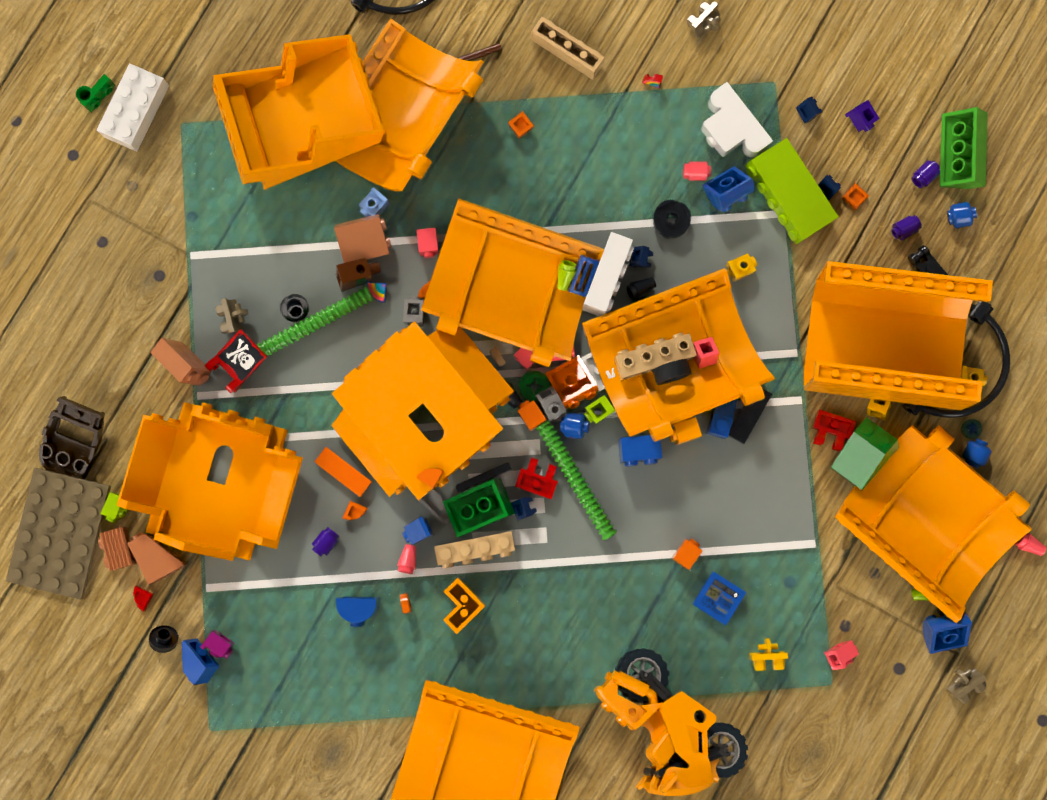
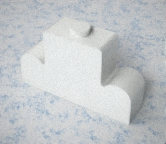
M728 82L711 94L708 107L715 114L704 121L701 131L707 137L708 144L711 147H715L722 157H725L740 145H743L742 151L747 157H756L770 147L773 140Z

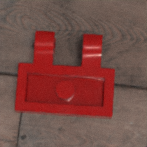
M819 409L812 428L818 430L813 444L819 446L824 444L826 433L836 436L832 450L839 452L843 449L845 439L849 440L853 434L856 421Z
M531 457L527 470L521 468L515 487L552 499L558 482L553 480L557 466L549 464L545 476L536 474L534 472L539 460Z

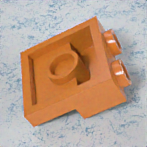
M579 355L571 359V361H567L545 373L550 384L558 393L565 409L576 408L579 406L580 401L585 398L587 400L593 399L597 395L596 392L599 391L596 382Z

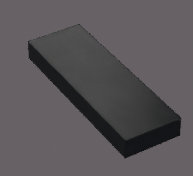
M763 389L764 399L747 406L743 405L730 428L728 436L745 444L772 393Z
M507 462L461 482L455 487L458 493L509 472L512 468Z

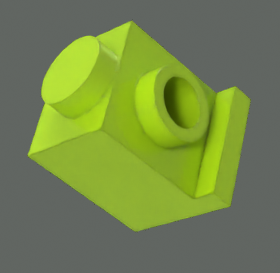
M603 395L585 407L586 413L584 415L590 423L594 422L596 425L613 414L615 409L606 396ZM596 408H599L601 410L600 415H596L594 413V410Z
M114 492L109 493L100 513L106 516L105 520L112 523L121 520V517L123 518L128 510L116 506L120 494Z

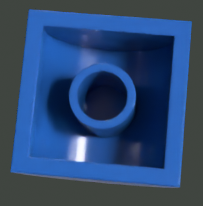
M735 166L702 185L713 206L723 212L730 210L732 204L737 201H746L748 195L755 190L752 178Z
M341 596L336 598L338 613L343 619L350 622L351 627H362V625H365V620L374 616L380 606V597Z
M965 612L957 623L945 614L941 617L930 615L923 621V635L930 654L968 646L972 622Z

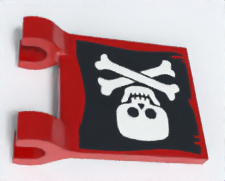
M240 329L217 355L204 366L209 371L212 369L215 371L220 365L234 379L225 387L231 394L240 389L244 381L259 367L267 356Z

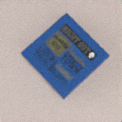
M712 571L692 604L726 626L746 592Z

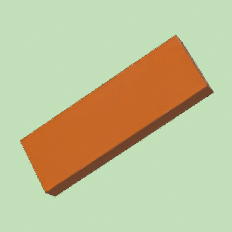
M327 447L324 448L314 461L359 497L364 494L372 483L371 480Z

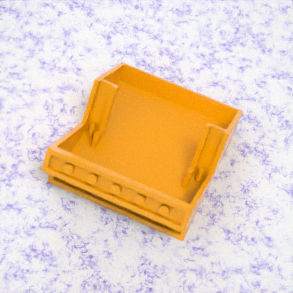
M351 34L284 43L281 66L213 75L214 93L242 185L261 181L263 189H268L381 142L383 134H385L384 123L380 122L379 108L374 104V94L372 90H369L368 76L363 72V62L361 57H358L357 44L355 41L353 42Z

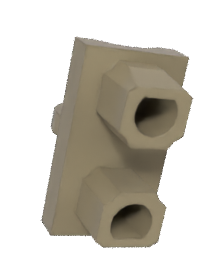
M703 2L698 9L701 14L699 18L691 15L687 19V24L693 30V35L696 38H699L704 32L708 33L710 30L716 32L719 29L720 13L716 2L712 4Z
M222 299L221 304L215 307L217 315L219 317L225 316L226 322L220 325L221 332L236 334L240 329L244 331L242 323L245 322L244 316L248 315V309H242L235 299Z
M975 668L968 669L965 672L957 669L955 671L957 677L951 685L946 687L951 695L963 704H966L971 699L970 691L974 690L979 693L986 689L984 681L987 679L984 674L979 673Z

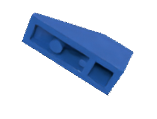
M737 399L713 408L706 434L722 439L728 438Z
M420 517L404 527L405 531L402 532L406 542H410L411 545L434 535L426 517Z

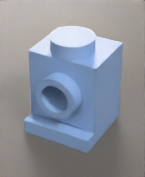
M373 187L370 193L360 202V213L364 217L380 215L389 205L388 199ZM372 201H374V202H375V205L372 206V207L369 206V204H370Z

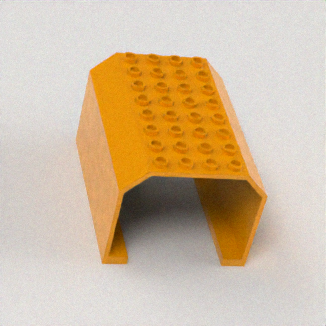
M827 261L816 278L812 297L803 371V390L954 410H963L981 401L983 381L961 379L966 322L973 300L991 301L993 281Z

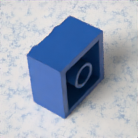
M651 435L624 437L618 440L620 464L625 463V467L637 466L638 462H644V465H652L658 463V460L662 458L661 440L654 442Z

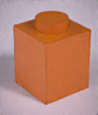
M527 400L519 405L518 414L529 431H532L546 421L534 400L532 402Z
M684 539L671 559L685 569L690 570L703 550L699 548L700 544L695 540Z

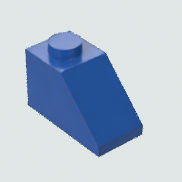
M198 639L183 640L182 642L183 672L193 685L208 683L219 667L206 649L200 648L202 644Z

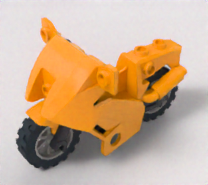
M646 648L627 652L619 659L618 666L615 667L613 673H606L604 678L606 681L603 685L596 686L594 691L602 702L601 707L608 713L612 711L617 716L615 720L621 726L625 727L627 725L630 730H636L638 727L644 726L650 732L651 743L646 749V756L653 766L644 769L645 775L635 787L638 790L644 788L650 794L683 796L705 790L712 786L713 782L718 783L719 778H729L739 773V770L745 766L744 762L748 758V755H746L748 745L745 744L746 739L744 735L740 734L741 731L738 728H734L731 724L715 723L716 715L683 691L673 696L666 689V686L669 685L668 676H670L669 670L667 671L668 665L666 661L662 660L663 657L660 654H656L655 651ZM640 661V671L633 663ZM645 662L651 665L647 670H644ZM630 668L635 671L632 673V676L629 675ZM618 690L622 692L624 697L618 695ZM633 702L643 703L644 705H637ZM718 735V744H716L711 738ZM723 736L729 739L725 744H723ZM731 744L733 747V752L728 751V746H730ZM732 755L730 761L727 762L726 757ZM719 758L722 759L724 765H717L720 761Z

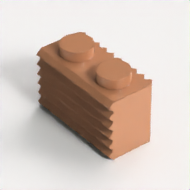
M119 527L100 533L101 538L98 539L100 548L104 549L106 557L103 558L105 567L109 568V571L137 564L127 544L131 541L127 527Z

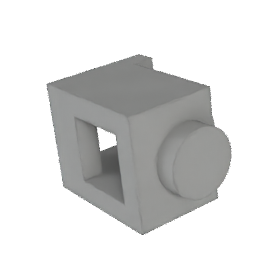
M410 296L409 299H404V325H411L415 321L418 326H424V311H421L424 300H421V297ZM412 309H418L416 315H413L411 311Z

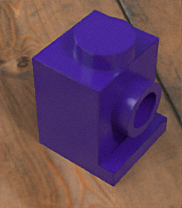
M866 100L845 114L846 118L849 116L858 132L861 130L867 132L875 127L873 123L880 119L869 100Z

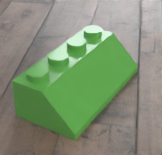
M974 107L942 114L940 187L972 189L986 186L988 113L982 109Z

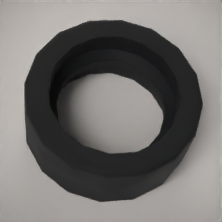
M687 359L672 361L652 370L657 385L670 383L692 374Z

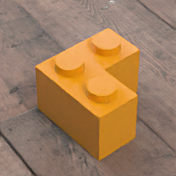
M692 416L672 424L673 435L669 436V439L675 445H679L701 437L702 434L697 418Z
M459 577L443 591L457 605L443 621L458 634L486 605Z

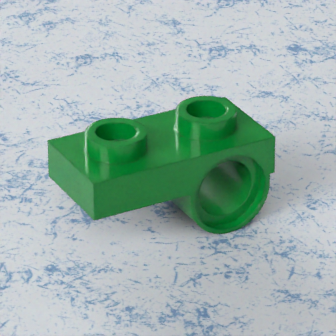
M103 74L92 88L88 86L79 87L76 91V98L92 113L93 110L101 105L104 97L113 91L115 84L109 77ZM90 94L89 99L84 100L85 96Z

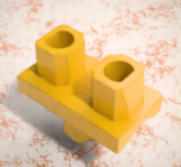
M765 638L764 644H758V650H765V652L749 653V659L752 660L755 671L766 670L765 660H772L773 670H784L785 659H788V653H785V651L771 652V650L778 649V644H771L770 638Z

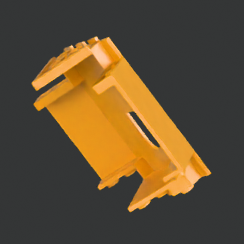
M414 321L407 328H403L400 333L398 331L385 341V344L364 359L365 361L358 368L355 367L344 377V383L331 393L343 407L342 412L331 426L389 497L395 493L397 495L401 494L408 487L419 501L437 486L440 488L445 486L449 482L448 477L460 468L461 471L470 464L469 459L480 450L483 453L492 446L490 442L504 429L492 414L498 409V405L503 407L511 400L509 396L514 390L461 327L458 326L455 335L436 330L427 336ZM422 404L426 406L444 429L443 438L438 442L428 440L409 417ZM429 468L444 470L434 488L417 479V475Z
M184 402L179 420L169 418L168 421L163 420L164 416L152 413L151 416L143 415L116 506L150 514L145 532L155 535L153 540L182 551L233 561L234 557L251 560L255 544L274 549L278 548L303 457L296 456V451L283 448L288 430L266 424V419L255 416L254 420L239 416V412L229 409L227 413L212 409L213 405L203 402L201 406ZM223 445L229 446L233 451V459L225 485L207 480L217 448Z

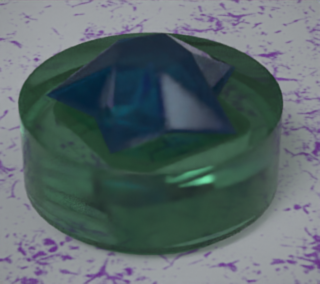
M969 419L962 424L961 432L966 438H977L982 433V425L978 420Z

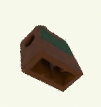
M366 258L336 265L335 275L340 290L343 292L371 282L372 275L381 273L378 261L368 264Z

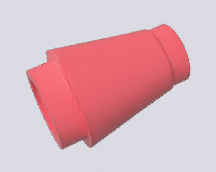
M1027 533L1015 543L1018 549L1042 556L1046 551V546L1030 533Z
M405 544V548L397 563L398 572L413 574V571L416 570V546Z

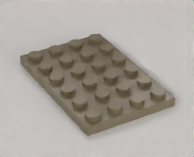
M34 468L6 582L80 600L83 599L104 517L100 513L108 498L111 486Z

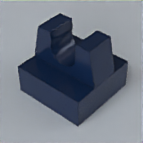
M813 97L807 98L796 107L804 124L810 122L823 112L818 108L817 101Z
M826 175L818 184L828 201L841 188V184L836 183L831 175Z
M646 246L634 247L629 266L634 268L651 267V263H648L647 260L648 257L653 256V252Z
M524 497L511 502L517 521L532 516L537 512L536 508L531 509L529 506V502L533 501L532 497Z

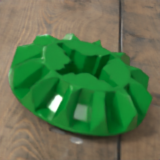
M539 371L527 372L519 382L520 393L525 399L530 401H538L535 395L550 387L547 376ZM534 378H536L537 385L543 386L537 388L535 394H533L532 388L526 386L532 384Z

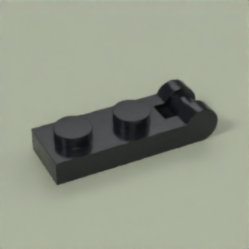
M925 245L918 248V252L908 256V260L918 272L948 275ZM922 257L926 260L924 264L920 262Z

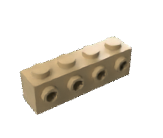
M541 17L531 31L532 41L592 80L602 68L604 56L601 53L591 49L583 41L574 38L569 32L557 27L552 21Z
M683 332L672 336L673 339L669 340L661 338L654 341V344L650 346L641 344L636 346V350L630 352L628 349L617 352L618 355L615 356L614 362L620 380L652 372L654 368L672 361L694 359L697 354L690 333L686 335Z
M512 531L434 546L437 565H442L443 569L454 567L455 562L462 561V565L474 563L473 559L481 557V561L493 559L492 555L500 554V557L512 555L511 551H515Z

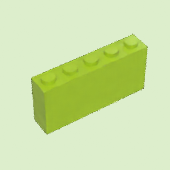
M788 138L761 153L745 165L748 175L754 179L757 189L760 193L764 194L768 206L775 211L778 221L786 228L789 238L796 245L839 217Z

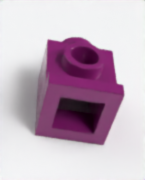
M213 630L200 648H209V653L216 658L224 657L228 659L234 651L232 647L235 643L218 630Z

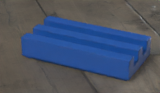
M584 255L580 256L576 266L577 271L569 285L568 292L584 297L587 296L598 268L599 260L587 258ZM584 261H585L586 264H585V266H584V269H583L582 275H581V277H580L579 283H578V285H577V288L574 289V287H575V285H576V282H577V279H578V276H579V274H580L581 268H582L583 263H584ZM591 263L593 264V266L589 274L587 283L585 285L584 291L582 292L580 290L582 288L583 282L585 280L587 271Z

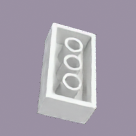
M129 63L97 131L104 138L137 152L169 88L168 83L164 78Z
M613 232L610 233L586 296L583 311L596 316L610 312L614 302L611 297H616L621 284L618 278L623 279L628 265L624 262L625 260L629 262L634 250V246H631L632 239Z

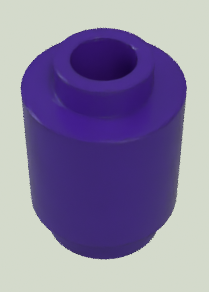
M927 160L913 173L912 182L918 188L927 187L940 175V166L935 161Z
M916 215L907 216L894 223L891 232L895 239L903 241L917 233L922 228V224Z
M327 527L312 542L314 546L312 550L320 556L323 554L327 556L338 542L339 535Z

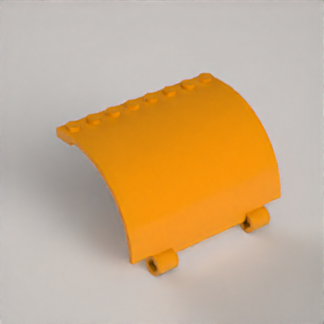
M390 18L362 61L363 72L368 76L369 90H372L374 94V104L379 108L380 122H383L385 126V134H383L380 143L335 162L376 185L401 192L412 175L419 179H422L432 163L426 157L429 149L464 94L473 98L484 80L477 72L484 61H466L445 54L413 36L404 27Z
M458 198L421 311L439 317L437 330L452 335L456 334L458 326L532 351L530 358L532 362L549 367L553 356L571 361L574 339L586 297L557 288L558 265L561 264V261L567 260L574 262L577 266L581 255L599 260L600 262L604 249ZM584 261L583 266H582V268H581V271H580V274H579V276H578V279H577V282H576V285H575L574 289L577 288V285H578V283H579V280H580V277H581V275H582L584 266H585V264H586L585 261ZM591 263L587 271L585 280L583 282L582 288L580 290L582 292L584 291L585 285L587 283L589 274L593 266V264Z
M725 268L582 323L602 383L616 414L630 437L649 430L653 441H659L673 435L671 425L738 398H741L745 406L764 399L765 396L761 385L775 380L774 376L761 361L744 329L732 296L728 271ZM682 332L684 335L690 333L693 344L696 341L712 337L719 351L717 364L698 369L694 359L688 360L692 372L691 375L662 385L656 384L653 372L621 381L614 362V358L618 355L617 352L628 349L630 352L636 350V346L641 344L650 346L658 339H673V335ZM612 368H614L615 377L608 378L606 371L609 370L612 376Z
M911 425L897 438L899 443L897 451L862 491L856 486L853 487L839 508L835 518L848 528L855 537L864 542L871 551L881 557L886 564L897 571L901 577L913 585L917 591L929 599L932 604L937 606L948 618L957 623L963 616L966 602L985 574L1004 553L1032 530L1029 525L1019 518L1030 507V503L1015 490L1005 497L949 448L955 438L940 425L928 437Z
M426 680L413 729L390 800H556L566 763L580 727L549 716L536 714L533 711H526L513 705L500 703L494 699H487L474 693L464 692L455 687H448L435 681Z

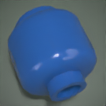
M968 202L951 205L950 210L947 211L949 225H953L957 229L971 226L974 221L973 218H977L976 208L971 207Z
M567 413L565 417H562L560 423V430L567 438L581 439L585 433L589 432L590 422L586 421L584 414Z
M978 438L976 442L968 441L962 453L965 462L978 469L980 466H985L992 452L987 447L988 443Z

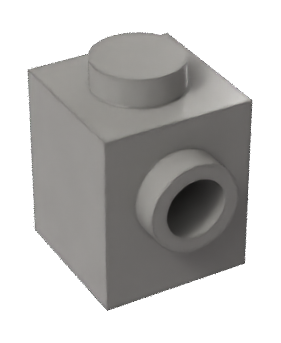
M553 386L535 395L549 420L557 419L566 412Z

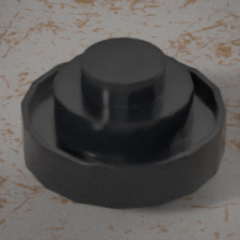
M291 294L282 300L280 311L287 321L298 322L307 316L309 305L306 298L302 295Z
M157 626L149 634V645L156 652H170L178 645V632L171 626Z

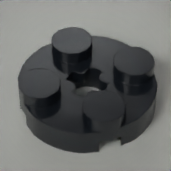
M666 200L657 206L653 214L655 230L666 239L682 236L690 226L691 213L682 202ZM668 215L677 217L674 224L667 221Z

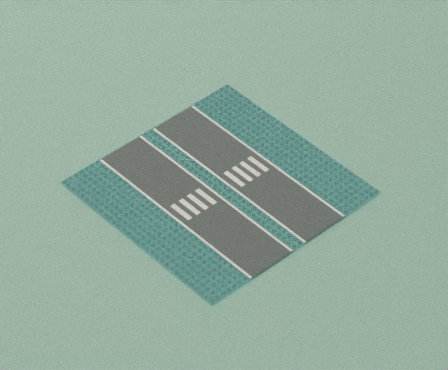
M762 82L730 85L773 140L770 147L766 150L781 142L775 83ZM722 85L458 104L426 154V157L432 163L422 179L412 175L401 192L376 185L335 161L265 190L261 181L242 185L223 120L181 124L191 351L204 364L216 356L235 335V333L225 334L221 332L220 325L226 322L225 316L219 317L215 307L221 304L222 299H235L242 309H248V315L244 316L245 322L242 325L244 332L257 345V343H263V340L267 341L268 337L272 338L274 334L278 335L279 331L284 332L285 328L289 329V326L293 327L295 323H300V321H287L282 316L280 304L286 296L299 294L306 298L309 305V312L306 317L310 318L311 314L316 315L317 311L321 312V309H327L326 306L331 307L332 303L336 304L338 300L342 301L343 297L346 299L347 295L359 292L358 289L362 290L364 286L368 287V284H364L341 292L335 273L336 265L344 262L334 226L364 218L360 213L359 204L373 187L386 197L389 205L380 214V219H385L387 227L384 230L385 237L390 238L392 248H389V254L367 260L368 264L377 261L379 263L381 273L372 275L371 282L387 284L385 303L379 302L374 298L373 302L369 301L367 305L363 304V307H357L358 310L354 309L352 313L348 312L346 316L342 315L341 319L337 318V321H331L330 325L327 323L326 327L322 326L320 330L316 329L315 333L310 332L309 336L305 335V338H299L298 342L295 340L294 344L290 343L288 347L284 346L283 350L279 349L277 353L273 352V355H267L268 358L259 365L235 393L232 392L230 394L225 389L234 379L221 365L215 371L212 369L208 380L201 386L193 385V403L195 405L201 406L203 402L213 405L212 409L227 413L229 409L239 412V416L254 420L255 416L266 419V424L288 430L283 448L296 451V456L303 457L277 549L255 544L251 560L234 557V560L230 561L201 555L205 640L213 630H218L235 643L232 647L234 651L228 659L224 657L216 658L211 655L219 667L207 683L209 730L221 731L416 716L426 680L435 681L448 687H455L461 691L474 693L487 699H494L497 702L513 705L517 708L600 703L601 701L594 691L596 686L603 685L606 681L604 679L606 673H613L615 667L618 666L619 659L625 653L641 648L655 651L656 654H660L663 657V661H666L668 665L667 671L669 670L670 676H668L669 685L666 686V689L673 696L680 691H683L688 696L829 686L832 684L831 666L824 654L825 651L829 650L806 398L805 390H803V367L791 241L788 231L778 221L775 211L768 206L767 199L764 194L759 192L753 178L754 192L748 195L746 201H737L732 204L730 210L725 212L719 211L713 206L702 185L734 166L748 175L745 165L755 158L747 157L743 153V145L738 146L725 157H722L715 147H711L708 144L707 137L701 131L704 121L715 114L708 107L711 94ZM523 111L534 125V128L519 139L509 127L508 122ZM688 162H707L708 166H711V177H707V181H688V179H683V165ZM458 198L603 249L606 247L611 232L632 239L631 246L649 247V250L653 252V256L648 257L647 260L648 263H651V267L634 268L629 266L630 260L629 262L625 260L624 263L628 265L623 279L618 278L621 284L616 297H611L614 302L610 312L723 268L726 269L725 265L728 261L747 253L750 257L753 256L757 262L756 271L738 281L733 282L728 273L732 296L744 329L761 361L775 379L761 385L763 389L772 393V396L745 444L738 442L730 436L722 439L706 434L713 411L712 408L693 416V418H697L702 434L701 437L679 445H675L674 442L670 441L669 437L661 439L662 458L658 460V463L644 465V462H638L637 466L625 467V463L620 464L618 440L630 436L623 427L616 412L596 425L594 422L590 423L589 432L585 433L581 439L567 438L560 430L562 417H565L567 413H586L585 407L603 395L606 396L612 405L605 389L596 392L597 395L593 399L587 400L585 398L580 401L579 406L576 408H567L566 412L559 418L551 420V426L554 425V431L557 430V436L561 437L560 441L564 442L563 446L567 447L566 451L570 452L569 456L573 457L572 461L576 462L575 466L579 467L578 471L582 472L581 476L586 479L584 481L588 482V487L595 494V499H598V504H601V509L605 510L604 514L608 515L607 519L611 520L610 524L614 525L613 529L617 530L616 534L607 540L601 539L602 535L598 534L599 530L595 529L596 525L592 524L593 520L589 519L590 515L586 514V508L583 509V503L580 504V498L576 497L577 493L573 492L574 488L570 487L571 483L567 482L568 478L564 477L565 473L561 472L562 468L558 467L559 463L555 462L556 458L552 457L551 454L553 453L549 452V447L545 445L546 442L539 435L540 432L536 428L529 431L518 414L519 406L513 409L508 404H505L503 407L498 405V409L492 415L504 429L490 442L492 446L483 453L480 450L469 459L470 464L462 471L460 468L448 477L449 482L442 488L437 486L435 490L447 500L463 493H458L455 487L457 484L508 462L512 470L492 479L501 478L510 502L524 497H532L533 501L529 502V506L531 509L536 508L537 512L517 521L514 514L457 538L451 521L443 526L418 501L408 487L399 495L395 493L389 497L331 426L343 410V407L331 393L344 383V377L355 367L358 368L365 361L364 359L385 344V341L398 331L400 333L403 328L409 326L403 323L404 299H409L410 296L418 297L419 290L431 281ZM666 200L684 203L691 213L689 228L685 234L678 238H664L655 230L653 225V214L657 206ZM372 201L369 206H374L375 202ZM668 215L667 221L674 224L677 217ZM436 228L439 254H436L433 258L420 256L416 230ZM745 263L740 264L742 268H747ZM652 277L656 282V288L639 300H632L626 289L630 282ZM412 309L411 313L416 315L418 309ZM583 310L574 339L575 357L579 355L580 358L591 353L582 323L599 317ZM424 312V326L419 327L427 336L437 330L439 317ZM462 328L504 380H507L508 383L511 382L522 403L527 401L519 389V382L524 374L529 371H539L545 374L568 361H552L549 367L535 363L527 371L514 358V354L521 347ZM494 347L498 349L506 362L501 367L496 364L489 353ZM534 378L532 384L526 385L532 388L533 394H535L537 388L543 387L537 385L536 378ZM741 398L737 399L732 424L744 405ZM535 401V403L537 404V406H538L539 409L541 410L542 414H543L544 417L546 418V421H547V420L549 421V419H548L547 416L545 415V413H544V411H543V409H542V407H541L539 401ZM424 404L420 405L409 415L428 440L438 442L443 438L444 429ZM596 408L594 410V413L596 415H600L601 410L599 408ZM646 430L631 437L650 435L649 430ZM223 445L217 448L208 475V481L225 485L233 459V451L229 446ZM325 447L329 448L372 481L361 497L314 462ZM531 457L539 460L534 472L536 474L545 476L549 464L557 466L553 480L558 482L552 499L515 487L521 468L527 470ZM350 501L368 508L366 513L358 519H342ZM420 517H426L434 535L414 544L416 546V570L413 571V574L398 572L397 563L405 548V544L411 545L410 542H406L403 536L404 527ZM329 527L339 535L338 542L327 556L325 554L320 556L312 550L314 548L312 542L322 530ZM512 531L515 551H511V556L500 557V554L492 555L493 559L481 561L480 557L473 559L474 563L462 565V561L455 562L454 567L444 569L442 565H437L434 546ZM684 539L695 540L700 544L699 548L703 550L690 570L685 569L671 559ZM712 571L746 592L726 626L692 604ZM459 577L486 606L456 634L443 619L457 605L443 591ZM407 593L409 595L412 613L403 614L400 594ZM341 596L380 597V606L374 616L365 620V625H362V627H351L350 622L343 619L338 613L336 598ZM765 638H770L771 644H778V649L771 650V652L785 651V653H788V659H785L784 670H773L772 660H765L766 670L755 671L752 660L749 659V653L765 652V650H758V644H764ZM640 661L633 663L640 671ZM645 662L644 670H647L651 665ZM630 668L629 675L632 676V673L635 671ZM618 690V695L624 697L622 692Z

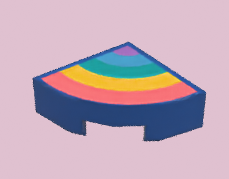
M367 282L372 297L379 302L385 303L387 284Z

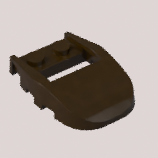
M62 396L57 399L59 404L56 410L51 411L48 417L50 419L46 427L43 428L42 435L44 436L43 443L40 444L39 460L45 470L79 478L90 467L100 446L105 413L98 412L67 399L66 396ZM61 419L94 432L92 445H87L59 433L58 429Z

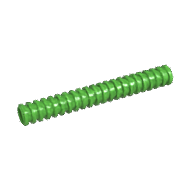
M364 286V289H358L359 292L347 295L346 299L343 297L342 301L338 300L336 304L332 303L331 307L326 306L327 309H321V312L317 311L316 315L311 314L310 318L306 317L304 321L300 320L299 324L295 323V326H289V329L285 328L284 332L279 331L278 335L274 334L272 338L268 337L267 341L263 340V343H257V346L266 356H271L273 352L277 353L279 349L283 350L284 346L288 347L290 343L294 344L295 340L298 342L299 338L303 339L305 335L309 336L310 332L315 333L316 329L320 330V327H326L327 323L330 325L331 321L335 322L337 318L341 319L342 315L346 316L348 312L352 313V310H358L357 307H363V304L367 305L369 301L373 302L374 298L368 287Z
M551 420L541 423L537 426L536 430L540 432L539 435L543 437L542 440L549 447V452L553 453L551 454L552 457L556 458L555 462L559 463L558 467L562 468L561 472L565 473L564 477L568 478L567 482L571 483L570 487L574 488L573 492L577 493L576 497L580 498V504L583 503V509L586 508V514L590 515L589 519L593 520L592 524L596 525L595 529H598V534L602 535L601 539L607 540L615 535L617 530L613 529L614 525L610 524L611 520L607 519L608 515L604 514L605 510L601 509V504H598L597 498L595 499V494L588 487V482L584 481L586 480L585 477L581 476L582 472L578 471L579 467L575 466L576 462L572 461L573 457L569 456L570 452L566 451L567 447L563 446L564 442L560 441V436H557V430L554 431V425L551 426Z

